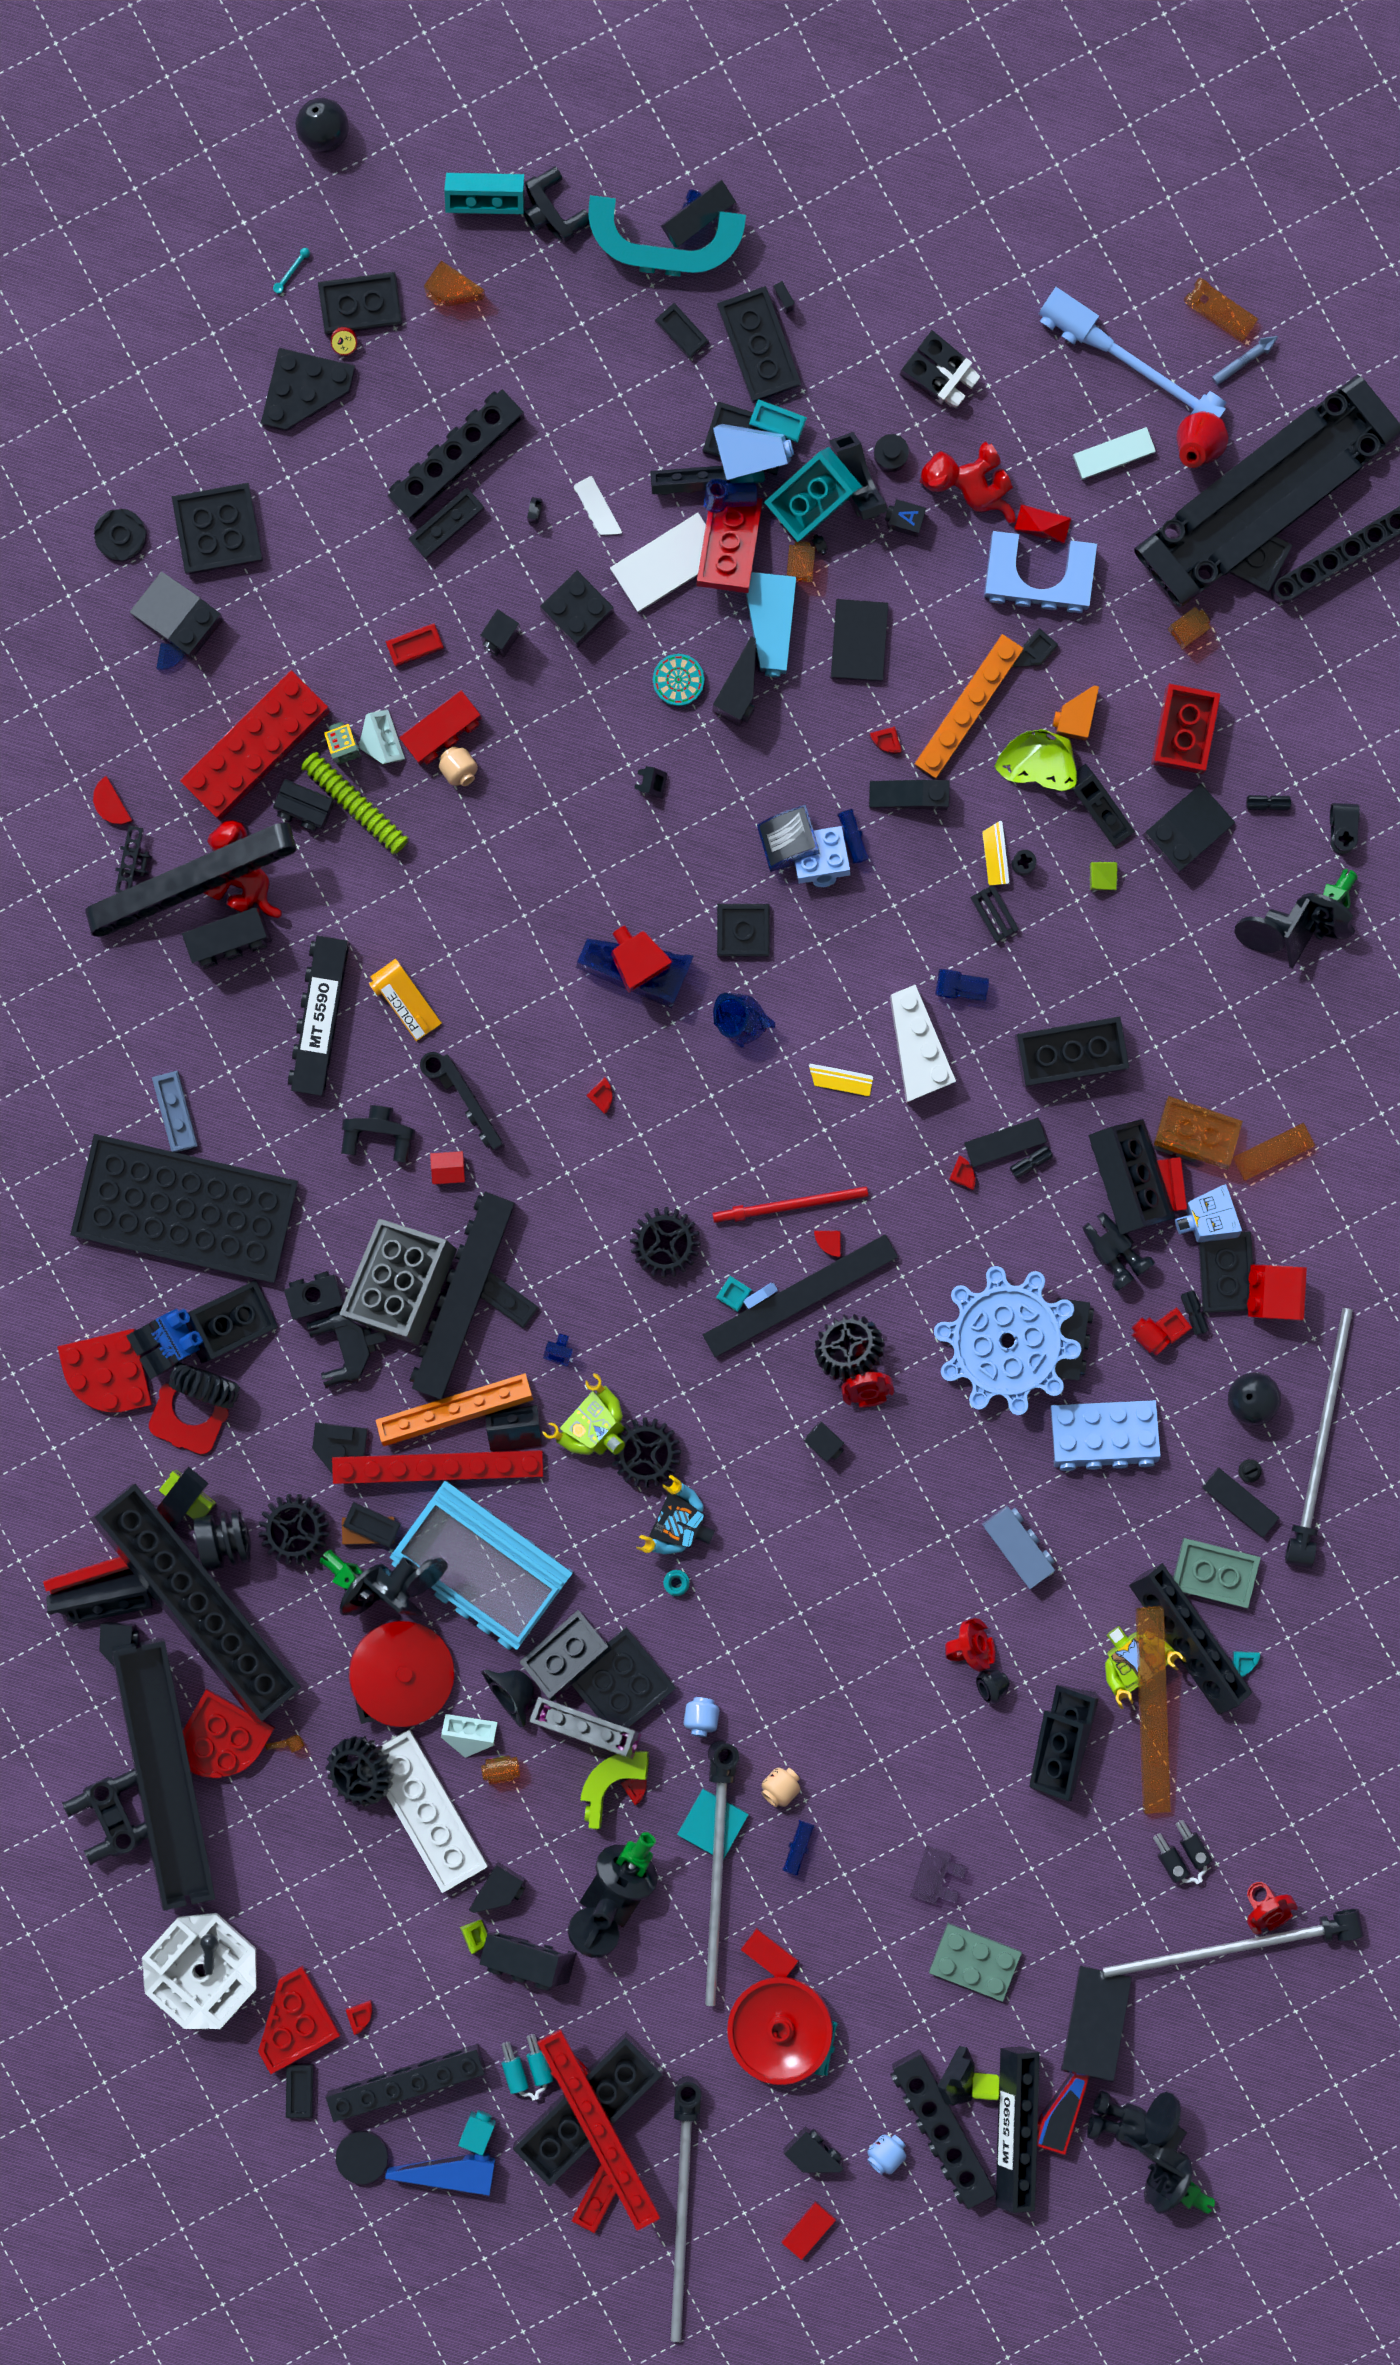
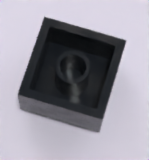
M578 570L540 605L541 612L576 648L614 613V607Z

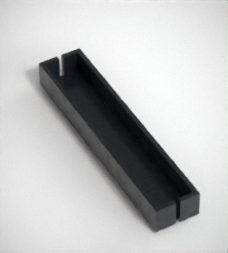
M163 1637L139 1642L140 1648H136L135 1644H129L110 1649L160 1903L163 1911L187 1906L184 1898L186 1895H189L192 1904L214 1900L215 1894L166 1644Z

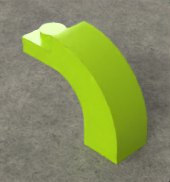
M636 1751L633 1760L615 1754L601 1762L590 1773L583 1786L580 1801H591L590 1806L586 1805L585 1821L589 1822V1828H601L604 1796L608 1787L613 1782L623 1778L647 1779L649 1752Z

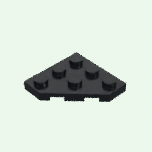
M279 348L261 425L288 431L295 427L297 423L323 410L333 401L349 394L355 365Z

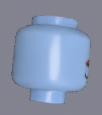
M695 1697L693 1701L687 1703L684 1726L692 1730L691 1735L707 1737V1733L717 1730L720 1710L714 1704V1700Z
M885 2134L881 2135L868 2149L869 2158L867 2161L879 2174H892L906 2159V2154L903 2150L905 2144L896 2135L892 2138Z

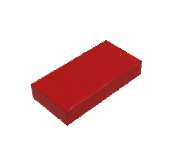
M434 623L386 641L395 667L444 649Z
M758 1928L754 1930L741 1947V1951L775 1977H787L798 1962V1959Z
M815 2201L783 2238L782 2244L802 2260L836 2221V2218Z

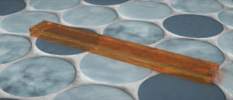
M1162 1606L1136 1608L1143 1812L1145 1814L1171 1812L1164 1608Z

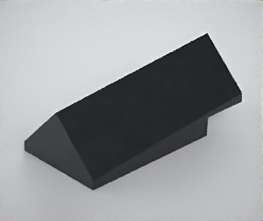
M1056 1685L1051 1710H1044L1029 1787L1066 1801H1072L1099 1700L1096 1692Z

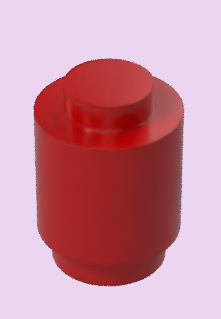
M1141 1317L1131 1328L1134 1330L1131 1336L1149 1353L1152 1352L1158 1355L1170 1342L1166 1337L1168 1334L1150 1317L1146 1320Z

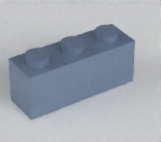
M1005 1506L983 1522L982 1526L1026 1586L1031 1589L1055 1571L1051 1566L1055 1561L1047 1550L1040 1551L1036 1545L1039 1539L1031 1529L1026 1531L1021 1525L1024 1519L1017 1509L1013 1508L1010 1510L1008 1506Z

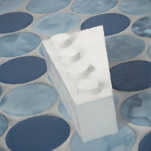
M916 985L892 994L890 1002L907 1103L956 1082Z

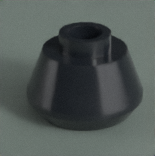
M983 1670L979 1672L976 1678L978 1691L987 1703L997 1704L1008 1692L1010 1683L1008 1677L1003 1672Z

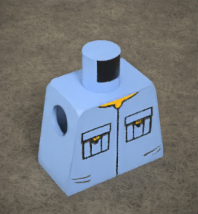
M1226 1184L1188 1202L1186 1209L1188 1216L1175 1219L1178 1233L1183 1234L1193 1231L1197 1242L1237 1238L1242 1231Z

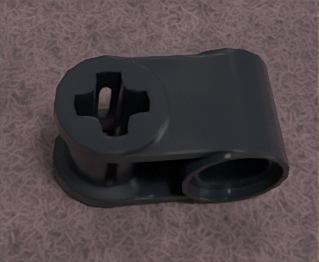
M1331 804L1330 844L1333 851L1337 854H1347L1357 845L1360 817L1359 804ZM1342 836H1345V840L1349 841L1346 846H1344L1343 842L1339 841Z

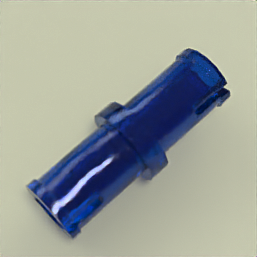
M849 809L838 813L837 816L845 835L844 841L848 844L853 864L868 860L869 856L862 840L864 834L862 830L859 831L854 810Z
M802 1820L798 1822L793 1841L789 1842L788 1847L790 1850L784 1868H782L783 1871L797 1876L805 1853L808 1854L809 1848L807 1846L812 1831L815 1828V1825Z

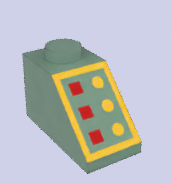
M343 722L328 727L329 731L324 734L332 759L337 765L361 757L349 724L344 725Z

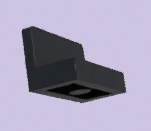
M537 1405L503 1409L486 1415V1429L491 1452L542 1445Z

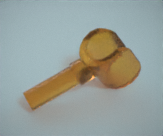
M293 1735L286 1740L266 1744V1750L288 1746L291 1753L304 1747V1743L299 1735Z

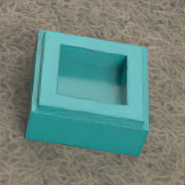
M729 1276L716 1298L738 1312L752 1289Z

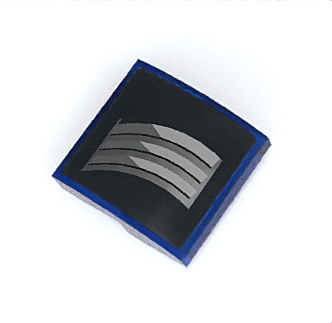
M806 804L779 813L757 825L770 872L795 866V860L820 854Z

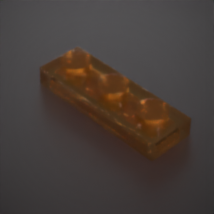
M1301 1123L1232 1158L1245 1181L1314 1147L1315 1144L1305 1124Z

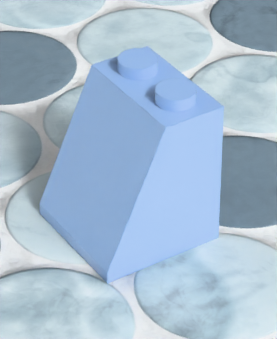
M725 424L713 428L727 480L788 464L791 461L792 455H794L791 440H786L783 434Z

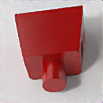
M624 925L612 933L620 945L612 950V958L628 993L671 967L672 961L644 931L633 937Z

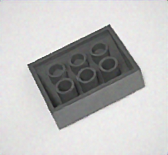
M378 1219L339 1315L394 1338L418 1345L457 1249L445 1239Z

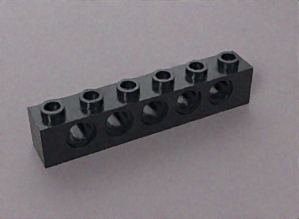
M503 389L498 393L496 391L491 393L485 399V405L479 411L474 409L465 418L467 422L460 429L458 427L453 428L446 436L447 441L441 446L435 445L427 453L428 458L422 464L417 462L409 469V476L406 479L396 481L389 488L390 493L387 495L389 500L410 523L525 417L523 410ZM491 413H495L500 416V419L496 424H488L485 421L486 417ZM477 431L481 434V437L476 442H470L466 439L468 433ZM451 449H459L462 454L460 458L451 460L447 457L448 452ZM434 466L443 469L442 474L436 478L428 475L429 470ZM414 484H420L423 486V491L419 495H412L409 492L410 487Z
M1163 1563L1142 1573L1129 1585L1175 1652H1179L1184 1656L1186 1662L1181 1658L1179 1659L1218 1715L1239 1706L1252 1694L1250 1688Z
M475 2044L330 2090L325 2098L334 2123L485 2075L486 2067L479 2044Z
M920 2050L893 2063L892 2068L894 2072L890 2075L897 2088L903 2087L906 2093L903 2099L909 2111L915 2110L919 2119L915 2120L922 2135L927 2133L932 2141L928 2143V2146L935 2158L940 2156L944 2164L940 2168L946 2180H953L956 2186L953 2193L959 2204L965 2203L966 2207L970 2209L996 2195L988 2176L951 2107L944 2103L937 2088L938 2083ZM914 2078H919L924 2082L923 2086L918 2090L909 2087L910 2081ZM931 2101L935 2103V2110L931 2113L924 2112L922 2105L925 2102ZM938 2125H945L949 2128L944 2136H938L934 2133ZM952 2148H957L961 2151V2154L957 2159H950L947 2157V2152ZM965 2171L971 2172L973 2174L972 2180L969 2182L960 2181L961 2173Z

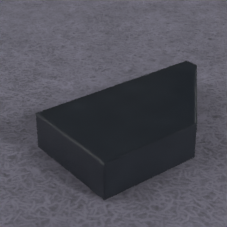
M1038 628L1023 645L1024 649L1012 667L1041 666L1059 644Z

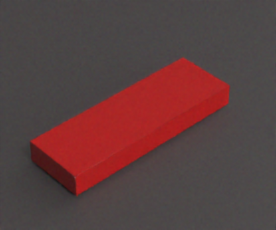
M602 2164L597 2169L571 2220L593 2233L596 2232L616 2193Z

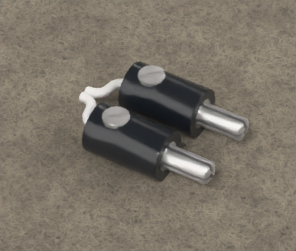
M1180 1820L1176 1823L1178 1830L1183 1836L1180 1844L1195 1869L1203 1867V1870L1198 1875V1879H1185L1190 1874L1188 1868L1175 1846L1168 1847L1160 1833L1153 1837L1161 1851L1157 1856L1173 1883L1182 1881L1184 1883L1195 1882L1199 1884L1203 1881L1202 1875L1207 1871V1864L1213 1859L1197 1832L1191 1834L1185 1822Z

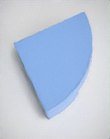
M770 1283L747 1297L743 1302L750 1309L777 1292L778 1289L774 1283Z

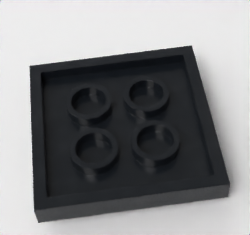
M249 483L171 496L186 575L263 561Z
M625 1627L607 1642L612 1650L574 1682L572 1686L598 1718L629 1728L674 1691L676 1686L631 1631Z

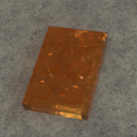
M1168 1096L1153 1145L1228 1170L1243 1121Z

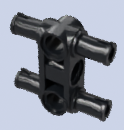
M134 1768L116 1778L108 1776L100 1781H96L94 1784L85 1787L84 1793L62 1802L68 1818L89 1807L91 1809L94 1808L106 1834L105 1841L84 1850L90 1866L111 1855L118 1857L128 1853L132 1849L139 1847L142 1844V1840L148 1838L145 1822L137 1826L131 1825L118 1797L121 1792L137 1785ZM98 1786L107 1787L109 1790L108 1797L104 1800H98L94 1796L95 1788ZM123 1833L131 1838L130 1845L125 1848H121L116 1844L117 1836Z

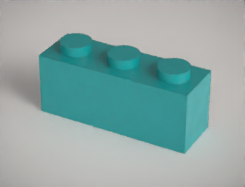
M446 173L444 189L445 213L524 214V174Z

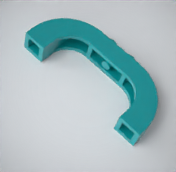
M590 195L589 223L598 244L614 259L628 265L640 266L639 272L655 273V268L665 269V275L681 277V272L695 273L713 269L725 262L734 253L744 233L745 214L719 211L716 235L702 249L689 251L634 244L625 240L616 229L614 222L616 198Z

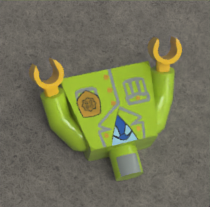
M594 1373L593 1376L598 1380V1384L592 1386L586 1380V1386L592 1392L560 1427L563 1432L560 1433L557 1425L554 1423H548L554 1427V1434L549 1436L543 1431L542 1433L549 1439H557L556 1442L572 1453L590 1455L596 1452L601 1455L608 1448L616 1455L625 1446V1443L617 1435L624 1430V1426L621 1423L623 1415L620 1402L607 1386L601 1385V1377Z

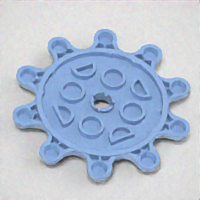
M993 1266L986 1273L987 1287L983 1292L973 1293L966 1286L962 1285L956 1286L952 1290V1300L960 1309L959 1317L954 1322H940L934 1329V1335L938 1340L948 1342L954 1348V1356L942 1366L941 1375L947 1381H954L960 1377L968 1378L973 1385L969 1400L971 1406L975 1409L985 1408L993 1396L1002 1395L1007 1399L1010 1411L1013 1414L1022 1415L1028 1409V1394L1032 1389L1041 1388L1051 1396L1061 1394L1064 1389L1063 1381L1055 1372V1366L1059 1360L1065 1358L1075 1359L1081 1353L1080 1343L1076 1340L1065 1338L1061 1333V1325L1073 1315L1074 1305L1071 1301L1065 1299L1053 1304L1047 1303L1042 1297L1045 1277L1040 1272L1034 1271L1029 1273L1023 1284L1013 1286L1008 1283L1005 1271L999 1266ZM1006 1333H1011L1015 1338L1014 1345L1010 1348L1004 1347L1001 1342L1003 1335Z

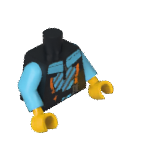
M673 1475L669 1476L673 1480V1484L670 1487L663 1484V1488L669 1493L649 1537L645 1535L639 1536V1538L646 1541L642 1548L636 1547L642 1552L660 1554L683 1552L686 1548H690L694 1539L709 1544L714 1535V1529L701 1524L705 1513L703 1512V1503L695 1491L681 1483Z

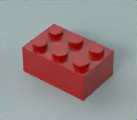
M1168 684L1165 688L1151 765L1203 774L1206 771L1221 693Z

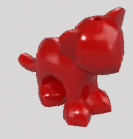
M985 441L980 446L979 457L973 463L958 466L952 456L940 451L931 458L921 471V480L919 482L930 491L942 492L952 486H956L962 491L966 503L974 511L986 512L997 509L1004 514L1008 524H1013L1016 521L1012 507L1001 499L1009 490L1013 489L1007 473L1000 468L994 471L992 484L990 485L987 484L985 473L1001 464L1000 457L992 443L989 445Z
M225 821L209 835L207 842L212 851H215L248 835L243 823ZM261 868L204 893L207 896L220 900L230 885L243 889V892L230 895L226 903L230 907L244 912L256 902L266 915L273 918H280L282 916V911L270 905L267 900L269 878Z

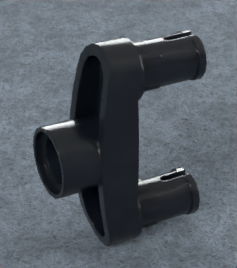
M554 166L540 176H533L525 181V188L532 207L524 211V217L533 231L536 232L546 226L558 240L565 243L574 237V233L590 224L589 214L583 209L567 220L560 217L545 194L547 189L563 179L558 168Z
M370 1105L368 1118L343 1119L342 1130H344L341 1154L356 1156L359 1133L366 1130L394 1134L393 1137H396L393 1161L408 1163L411 1140H414L415 1129L392 1122L393 1108Z

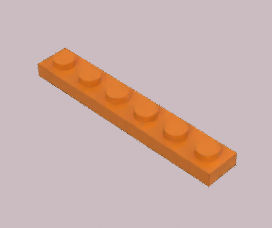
M1003 634L1000 636L915 762V766L937 779L1023 651V647Z
M526 1373L377 1419L376 1424L381 1443L384 1447L532 1401L533 1396Z

